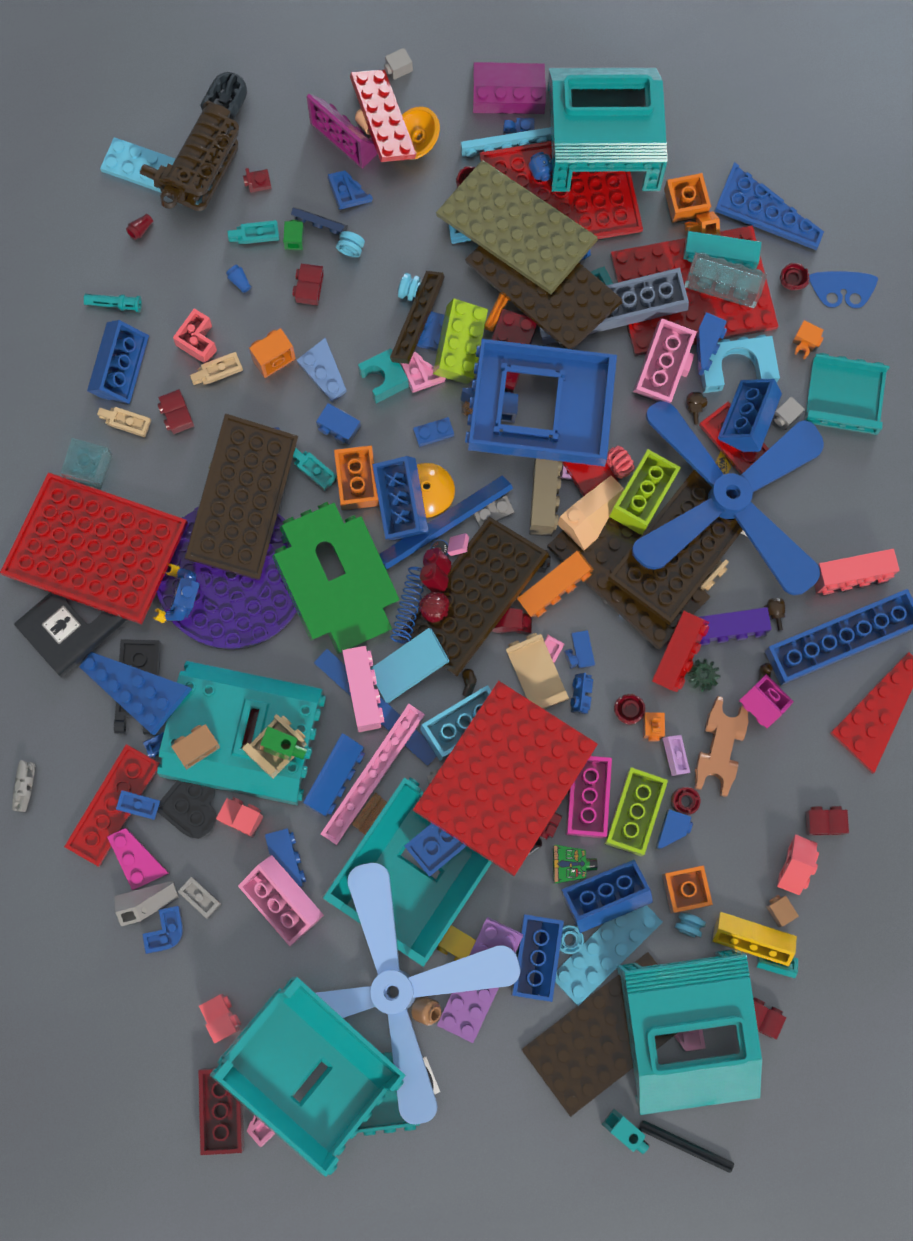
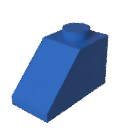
M667 810L655 849L659 850L686 836L687 833L690 834L693 822H690L691 816Z

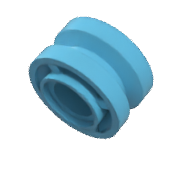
M341 232L340 241L336 245L337 250L350 257H359L365 240L353 232Z
M405 273L398 287V298L403 299L407 296L408 301L413 302L420 287L421 278L419 276L411 278V274Z
M686 912L685 914L679 913L678 918L681 922L676 923L674 928L687 936L701 938L702 932L699 929L704 928L706 922L695 915Z
M563 925L560 951L566 954L577 953L583 946L584 936L577 927ZM571 934L573 941L571 944L566 945L564 938L566 935Z

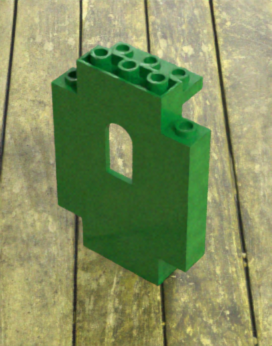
M328 502L317 506L318 510L312 512L309 509L302 512L300 518L294 520L291 517L283 521L284 525L280 527L283 535L280 538L283 544L287 543L289 548L283 546L276 549V554L272 558L310 641L328 633L337 654L343 652L342 650L350 649L391 630L392 627L383 608L400 599L362 516L356 518L353 515L345 519L346 523H344L335 503L329 505ZM328 542L333 546L345 572L344 575L328 581L316 555V547L319 543Z

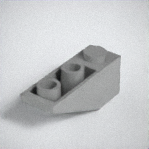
M169 881L115 896V913L120 925L125 926L140 922L177 899L178 893L174 882Z

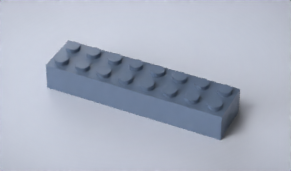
M680 268L607 285L622 298L623 303L590 334L687 311L689 301ZM539 327L543 345L557 342Z

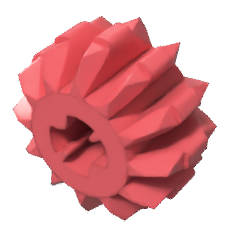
M620 446L613 447L608 451L606 463L615 477L622 479L629 476L635 469V466L628 452Z

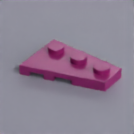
M127 828L107 836L132 890L169 874V871L149 853Z

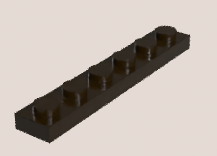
M425 272L390 356L392 362L410 363L445 278L443 272Z

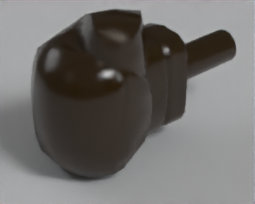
M691 392L687 395L686 403L689 413L694 415V425H698V413L703 412L702 408L707 406L708 401L707 397H704L701 392Z
M771 598L767 601V605L764 608L768 607V613L771 615V619H776L778 631L783 630L781 618L785 617V602L782 598Z

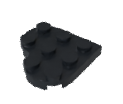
M177 780L160 800L157 812L186 836L201 839L211 833L216 825L217 816L215 809L210 804L214 797L215 788Z

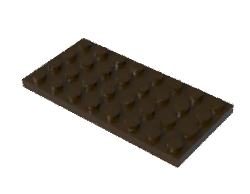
M481 246L465 259L472 269L565 349L573 350L623 303L621 297L580 263L573 268L555 291L549 294Z
M225 413L184 559L260 580L295 451L297 435Z
M694 469L640 538L707 501L712 486ZM718 517L660 569H649L641 565L634 558L631 548L610 574L608 580L670 625L743 529L735 518L724 519Z
M489 516L468 543L467 552L461 553L451 565L448 574V586L445 591L440 592L449 599L448 615L443 617L442 620L432 623L423 618L418 608V613L415 614L417 616V619L414 620L415 626L412 627L413 633L410 634L411 640L426 629L431 628L450 660L442 667L457 677L548 558L549 553ZM407 622V624L412 626L413 622ZM403 628V629H402V630H404V631H406V632H408V633L411 632V629H410V628ZM398 636L401 640H408L402 636Z
M610 517L598 539L584 551L564 531L558 534L547 545V548L562 562L576 551H580L594 569L590 572L592 576L584 582L604 601L606 600L607 604L658 650L672 638L683 611L694 615L711 597L699 586L676 618L668 625L608 580L610 574L633 547L634 543L641 537V534Z
M649 952L634 962L642 967L658 965ZM617 975L521 1049L570 1117L633 1069L620 975ZM677 1033L655 1036L656 1050Z

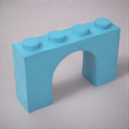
M759 335L751 339L741 337L734 341L729 339L719 341L717 344H720L716 355L712 354L710 360L713 362L709 371L704 370L701 376L703 393L722 391L725 385L722 360L731 354H741L752 361L757 379H775L777 383L780 375L773 337Z

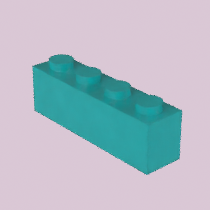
M688 231L683 259L689 262H706L708 265H724L727 268L739 267L746 271L756 270L759 264L762 242Z

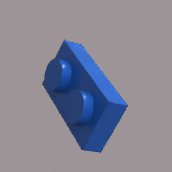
M449 417L413 428L419 447L454 437Z
M121 790L116 810L155 820L160 801Z

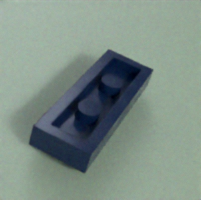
M292 208L291 215L296 216L295 220L306 223V220L313 222L312 226L323 229V226L330 228L329 232L340 235V232L347 230L348 225L299 208Z

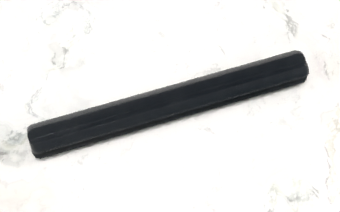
M642 1120L639 1130L728 1173L732 1172L734 1168L732 1161L647 1121Z

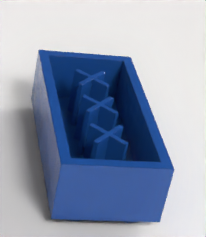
M404 456L372 464L385 539L397 540L428 533L416 458Z

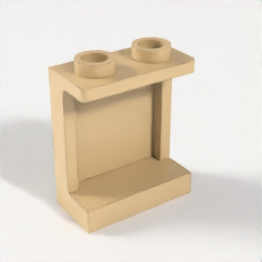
M276 714L274 720L268 726L298 738L297 745L305 747L307 745L304 740L305 735L298 729L294 731L290 727L291 722L285 716L280 718ZM266 727L251 744L247 743L242 749L274 779L290 761L260 751V744L267 729ZM283 744L281 746L283 749L290 748L288 744Z

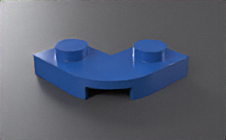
M180 906L159 910L162 930L142 934L146 954L168 950L179 943L183 935Z

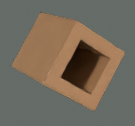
M777 895L770 899V904L766 906L778 927H783L799 917L787 896L780 897Z

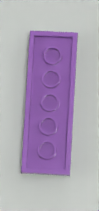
M487 917L470 955L501 945L507 946L516 952L524 934ZM499 987L452 993L437 1026L474 1043Z

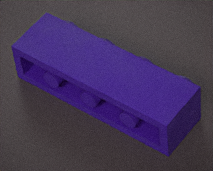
M768 607L701 616L700 618L709 622V630L706 636L702 637L700 644L701 646L708 645L710 641L724 643L728 642L731 638L745 640L748 639V636L755 635V638L767 636L766 633L772 630Z

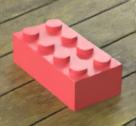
M894 549L819 563L820 577L814 587L816 594L823 593V595H829L838 589H841L843 592L853 589V586L859 585L860 588L870 586L873 582H878V584L887 583L889 579L894 578V575L900 571Z

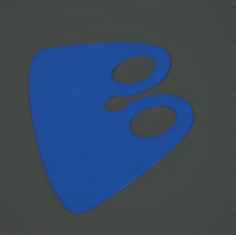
M827 271L810 274L809 280L817 296L827 307L839 306L843 300V295L840 291L846 289V303L852 308H861L871 297L877 285L878 277L860 272ZM829 293H835L838 296L836 303L832 304L827 301L826 297ZM851 294H859L861 302L858 304L851 303Z

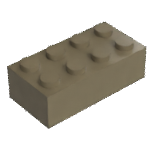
M535 458L529 535L552 536L553 531H556L559 515L555 514V512H558L560 496H556V494H559L561 487V478H558V476H560L562 470V461Z

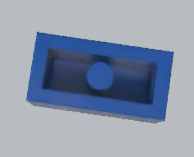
M327 403L316 421L318 430L321 433L334 436V439L341 444L346 443L350 445L361 428L359 420Z

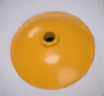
M421 106L411 108L402 114L416 152L415 159L424 156L433 148L440 132V123L437 115L431 109Z
M433 463L417 464L426 518L439 516L453 502L455 495L453 479L439 465ZM425 484L430 485V488L424 489L423 486Z

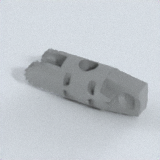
M20 760L18 763L13 789L12 810L26 812L35 773V763L33 762L27 763V761Z

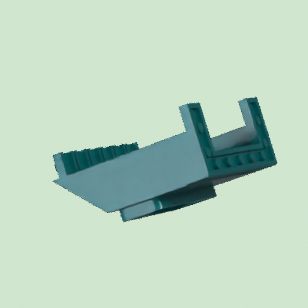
M549 68L548 91L550 92L553 175L551 192H570L572 172L645 171L642 191H660L668 159L663 79L657 68ZM571 89H580V91L582 89H585V91L587 89H598V91L600 89H603V91L605 89H615V91H618V89L620 91H623V89H633V91L644 89L645 107H572Z
M732 949L715 952L716 957L644 967L638 963L617 965L618 974L621 976L637 1090L635 1099L640 1115L760 1098L762 1055L746 954ZM736 1025L739 1053L658 1064L655 1036Z

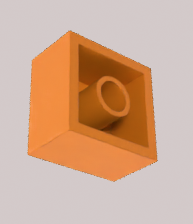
M703 173L668 179L666 181L664 192L672 223L694 219L696 214L710 211L711 204Z
M281 328L277 331L269 332L267 337L262 340H256L249 347L252 360L264 378L296 359L293 345Z
M704 865L662 874L671 914L713 905Z

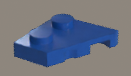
M345 170L328 174L327 178L339 210L372 202L373 197L370 194H366L361 189V185L353 180L351 175Z

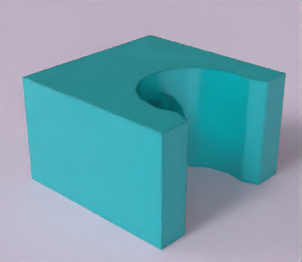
M391 348L358 364L361 378H366L370 374H378L385 379L382 385L372 390L373 399L376 404L409 387V379L400 363L392 362L390 359L393 351Z

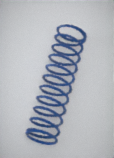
M420 567L408 568L411 574L407 575L406 578L411 581H406L404 584L411 588H421L422 591L419 593L411 588L402 589L407 594L420 595V598L416 599L406 594L401 595L402 599L411 602L417 601L418 605L415 606L406 601L399 602L401 606L416 608L417 611L413 613L405 608L397 609L399 613L415 616L413 620L404 615L395 616L398 620L413 622L412 626L399 621L394 622V625L397 627L411 629L410 633L398 628L392 629L396 634H392L390 638L397 643L406 644L411 640L410 634L413 633L412 627L415 626L414 620L417 619L415 614L418 613L417 607H419V600L422 599L421 594L424 592L422 587L425 585L420 586L415 582H421V580H414L408 576L420 579V575L410 571L417 570L421 572L422 568ZM406 583H412V584H415V585H417V586H419V587L410 586V585H408V584H406ZM406 589H407V590H411V591H414V592H416V593H410V592H407V591H405V590H406ZM403 596L411 597L415 600H409L404 598ZM401 603H407V604L412 605L413 607L405 606V605H402ZM400 610H406V611H408V612H410V613H404V612H401ZM397 616L404 617L409 620L400 619ZM395 623H400V624L406 625V626H408V627L399 626V625H397V624H395ZM394 630H399V631H402V632H404V633H398V632H396V631H394ZM392 636H402L408 640H397L392 638Z

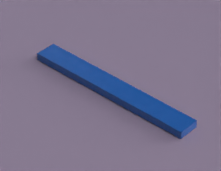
M503 475L428 522V533L403 538L381 552L379 555L385 568L389 569L512 490L511 483Z
M326 649L314 664L351 697L345 664ZM380 697L381 703L377 704V706L382 708L384 722L381 725L390 732L401 715ZM415 730L405 744V747L428 767L437 756L426 738L419 731Z

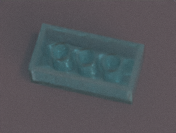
M695 252L684 286L685 288L755 308L762 294L767 274L758 269L746 268L742 264L729 263L723 258L716 259L706 253Z

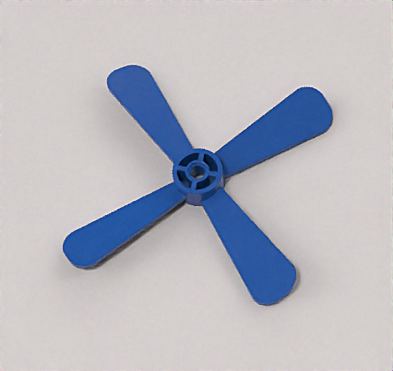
M660 401L651 405L646 412L648 423L712 488L709 491L707 501L638 539L632 547L634 558L646 568L660 569L718 517L724 519L735 518L785 592L791 595H801L813 587L820 577L818 564L763 514L751 500L753 492L810 462L821 454L824 442L816 426L805 420L798 422L741 475L733 473L723 474L672 404Z

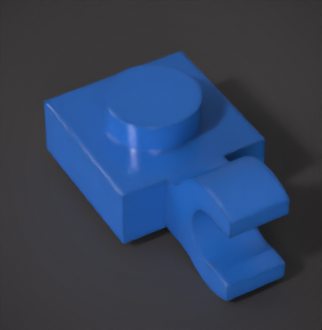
M516 118V123L512 120H504L503 133L535 130L534 118Z

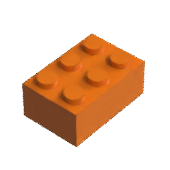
M372 445L334 450L341 510L379 506L372 465L374 464Z

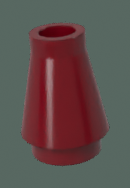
M145 214L129 223L126 231L134 240L141 238L153 223V219L150 215Z

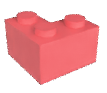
M194 308L173 336L175 345L204 364L209 362L217 351L215 343L205 337L212 328L210 318Z
M235 797L232 800L226 798L216 820L253 838L264 817L260 814L261 810L251 804H248L246 807L242 805L243 801Z
M795 834L788 847L786 862L779 873L777 887L797 895L801 894L803 888L807 889L810 882L809 877L816 873L818 867L816 861L819 852L817 851L816 842Z
M223 994L199 1005L207 1022L205 1026L214 1043L220 1042L240 1031L239 1026L242 1025L237 1014L233 1015L230 1009L232 1007L228 996L224 997Z

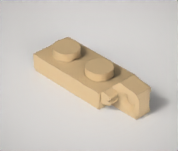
M236 352L202 364L197 369L198 372L191 374L190 378L193 385L202 382L205 385L241 372L243 368Z
M111 407L110 411L99 408L97 413L99 418L106 420L105 424L142 437H146L152 421L148 417L117 407Z

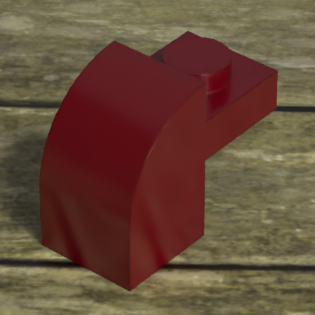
M509 608L491 632L504 634L513 631L525 635L531 634L532 617L529 614L523 613L522 609Z

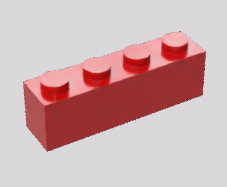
M683 611L652 682L675 692L682 689L685 683L684 677L693 666L692 659L701 648L700 642L702 637H705L708 633V621Z

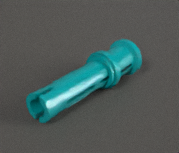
M85 293L84 305L114 307L120 311L135 310L137 313H140L142 298L141 296L127 297L125 294L117 297Z

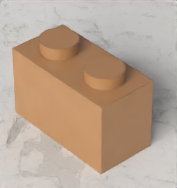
M206 724L196 726L191 730V734L186 737H179L174 741V745L171 746L186 770L220 748Z

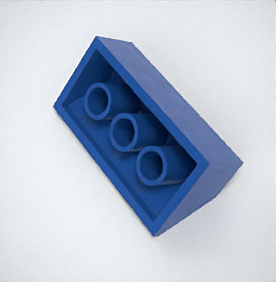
M121 320L107 322L87 391L102 399L130 404L149 335Z
M775 379L740 381L719 433L718 439L742 452H760L782 396V392Z
M342 733L303 802L304 805L324 817H327L328 814L332 815L337 806L335 804L337 797L341 798L346 790L344 786L346 781H351L356 772L354 770L356 763H361L366 754L363 752L364 747Z
M523 915L520 933L524 935L517 952L520 976L512 986V996L553 1001L564 921Z

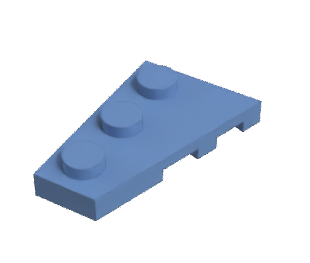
M326 338L297 359V363L332 403L347 392Z

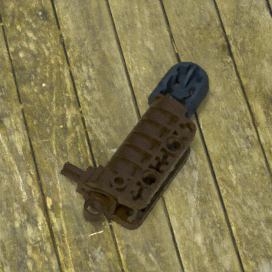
M224 72L217 75L200 104L202 113L172 165L169 163L167 167L161 165L158 170L146 164L142 165L140 174L153 179L154 187L160 188V201L163 207L171 209L177 203H180L193 210L203 211L209 204L238 150V140L236 138L239 133V125L234 119L247 95L246 83L238 74ZM215 99H219V103H222L224 105L230 103L229 108L226 109L221 105L215 104ZM231 126L234 127V130H231L230 133L228 134V131L230 130V127H231ZM167 196L173 201L166 202L164 201V197ZM203 196L202 203L197 205L196 201H199L200 197Z

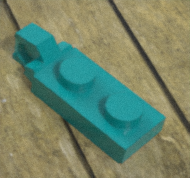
M276 220L241 224V226L236 227L237 230L227 231L229 242H238V244L279 240Z
M295 448L293 458L296 461L294 464L320 488L326 491L337 479V475L310 452L304 451L302 454Z

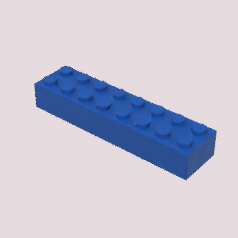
M906 589L769 646L765 650V654L773 667L780 686L912 631L913 598L909 590Z

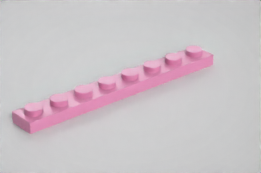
M410 704L407 705L321 832L322 836L336 845L339 844L424 718V713Z

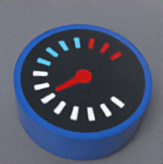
M439 539L431 544L430 549L438 547L446 556L448 555V543Z

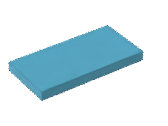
M428 628L374 665L370 670L375 671L376 685L385 702L389 703L450 660L433 630Z

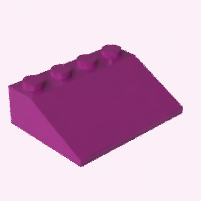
M473 63V113L545 114V63Z
M311 94L307 95L310 123L363 169L377 155L372 138H367L358 126H353L348 117L341 115L333 104H328L325 100Z

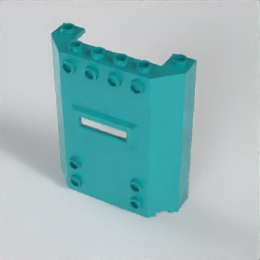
M186 661L184 671H180L177 683L188 686L192 690L167 720L159 750L161 762L158 766L157 774L167 779L298 806V802L302 801L304 796L301 781L307 775L308 767L305 766L306 759H310L312 748L309 746L311 740H315L316 736L315 721H319L320 707H324L326 701L323 689ZM251 708L259 709L252 742L274 720L276 714L280 718L285 716L291 722L290 727L294 731L298 729L305 735L304 740L307 744L305 746L307 751L304 759L294 757L274 779L241 748ZM206 724L220 748L186 770L171 746L174 745V741L179 737H186L191 734V730L196 726Z
M404 777L323 899L361 924L348 886V876L359 865L368 863L383 865L390 875L397 948L424 967L492 862L466 846L438 869L440 874L435 879L432 876L429 877L425 871L401 856L405 850V845L431 824L430 821L413 811L424 794L421 788L418 787L420 783L411 777L409 780Z
M291 977L282 990L279 988L222 1054L217 1062L219 1064L218 1067L212 1070L210 1074L216 1082L318 1173L325 1177L331 1175L336 1170L339 1159L335 1156H339L346 1148V1142L356 1136L359 1131L358 1127L362 1122H366L371 1117L372 1109L382 1103L385 1098L384 1094L387 1091H397L403 1085V1079L406 1076L298 977ZM322 1061L327 1066V1069L299 1102L293 1097L294 1094Z

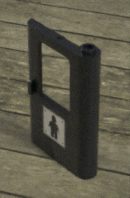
M50 592L18 619L14 625L62 678L128 620L104 611L90 624H87L68 604V598Z

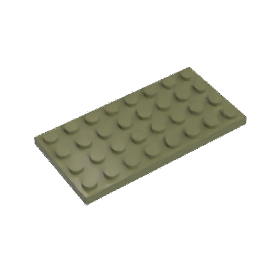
M484 160L476 166L436 212L437 217L549 294L555 291L598 241L596 235Z

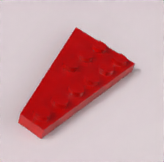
M910 652L906 653L830 732L872 774L876 771L913 689V655Z

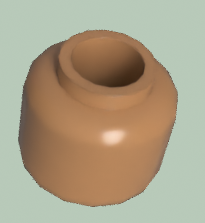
M426 996L419 997L412 1004L411 1015L419 1023L432 1025L439 1020L441 1007L434 999Z

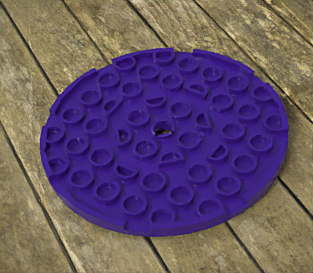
M196 507L194 511L182 517L187 520L188 524L170 564L195 572L197 575L196 582L200 584L188 618L185 617L181 621H172L173 624L191 639L207 646L222 649L250 647L270 639L285 628L297 613L272 558L276 554V549L283 546L289 548L287 543L283 544L280 538L283 535L280 527L284 525L283 521L285 519L280 514H277L260 580L238 574L234 578H228L226 576L227 571L184 559L199 508ZM168 566L166 572L169 573L171 571V566ZM166 572L157 590L159 601L165 612L170 610L179 577L167 575Z

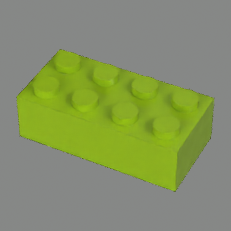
M454 298L447 304L433 369L434 375L468 384L474 379L475 362H478L476 351L477 346H481L488 309Z
M648 449L609 517L642 535L681 467Z
M632 767L628 769L604 844L641 857L645 855L667 786V779Z

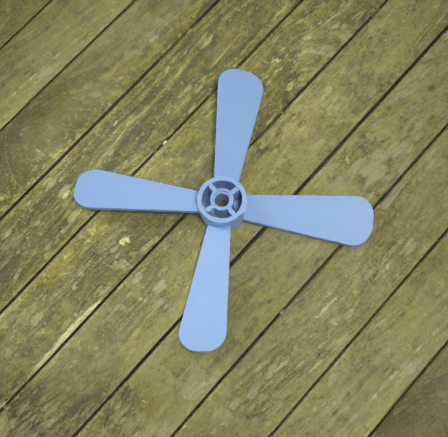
M378 863L359 865L350 872L348 886L378 976L374 979L371 986L316 992V994L342 1018L373 1007L388 1014L393 1063L406 1075L403 1079V1085L397 1090L400 1115L410 1124L426 1123L434 1118L438 1106L407 1009L414 1003L416 997L513 985L520 976L519 961L516 953L511 948L501 945L410 976L405 971L400 970L389 872L383 865ZM392 986L398 989L397 997H393L390 994Z

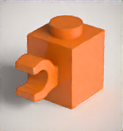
M714 211L696 214V222L684 223L687 234L688 231L720 236V219Z
M804 320L793 340V343L798 345L794 354L796 355L799 350H803L805 353L803 359H806L815 346L819 348L824 339L821 335L824 330Z
M645 712L643 716V738H648V741L651 742L660 741V738L665 736V713Z

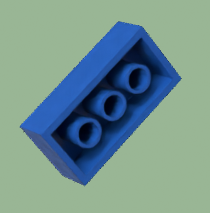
M635 859L562 889L565 903L580 933L653 903L651 890Z

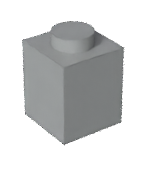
M405 48L385 56L384 69L388 75H391L393 80L413 71L412 60Z
M791 396L776 410L773 418L779 427H783L786 430L805 409Z

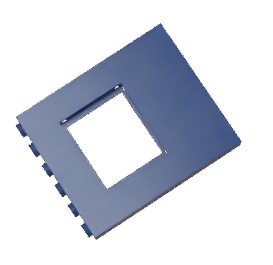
M482 339L481 346H477L476 351L479 363L475 362L474 374H477V380L472 382V391H475V397L470 398L469 408H473V413L468 414L467 425L471 426L470 432L466 431L465 443H469L468 450L605 467L608 454L617 355ZM507 372L558 378L553 430L501 424Z

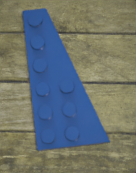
M734 162L715 212L817 250L824 231L809 219L799 215L795 208H790L784 203L782 198L763 183H758L752 178L750 173L744 172Z
M93 652L79 666L153 735L159 731L192 690L188 686Z

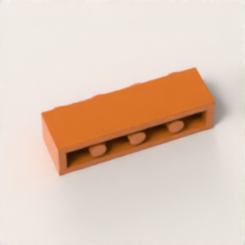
M576 551L517 599L531 617H540L547 611L545 609L550 604L555 605L562 599L560 597L562 594L572 592L577 587L576 583L580 580L584 582L591 577L592 574L590 572L594 569L581 552Z

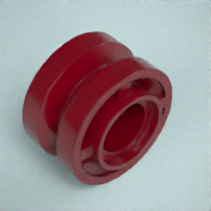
M678 788L671 796L672 808L678 813L691 815L700 807V796L692 788ZM685 795L690 799V803L686 807L681 803V799Z

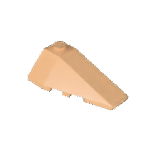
M610 476L565 511L559 518L558 526L584 551L598 539L624 488Z

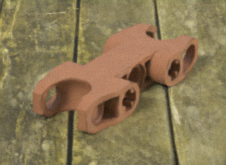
M717 696L707 716L705 731L713 733L709 754L700 752L695 767L694 789H702L706 777L714 775L721 783L720 796L727 797L731 785L736 778L739 764L737 761L730 760L734 739L744 740L748 727V711L741 704L737 716L728 717L722 710L723 697Z

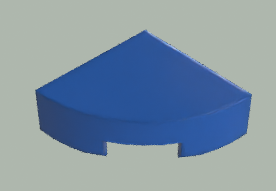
M565 650L564 654L570 669L576 667L578 660L576 655H573V650Z

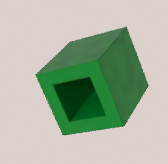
M298 220L284 221V248L303 250V222Z

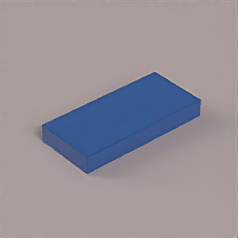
M588 630L571 633L575 655L578 660V669L595 666Z

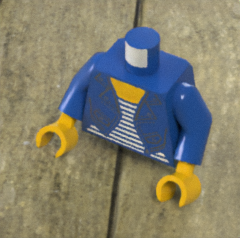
M169 564L171 571L169 573L166 572V574L179 577L170 610L165 612L159 608L155 609L158 615L153 617V619L164 623L166 620L181 621L185 617L188 618L200 584L196 582L197 575L195 572Z

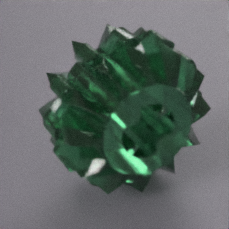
M699 659L696 660V665L693 664L691 668L692 671L687 672V675L692 677L688 682H695L693 688L696 689L700 686L701 692L705 690V687L710 691L712 685L717 686L718 682L715 679L720 678L719 674H715L719 671V667L713 669L714 662L712 661L708 665L707 659H704L702 663ZM702 671L703 674L706 672L708 675L705 679L700 676Z

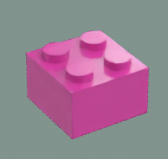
M767 674L739 700L744 709L751 712L756 717L757 722L766 728L770 727L783 715L794 702Z

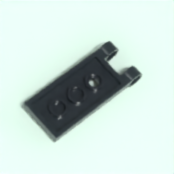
M121 639L119 662L158 676L160 641ZM117 702L115 707L114 733L125 734L126 717L132 716ZM143 727L144 735H153Z

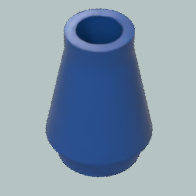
M234 265L226 272L227 279L238 287L242 293L251 289L252 286L249 284L242 267Z

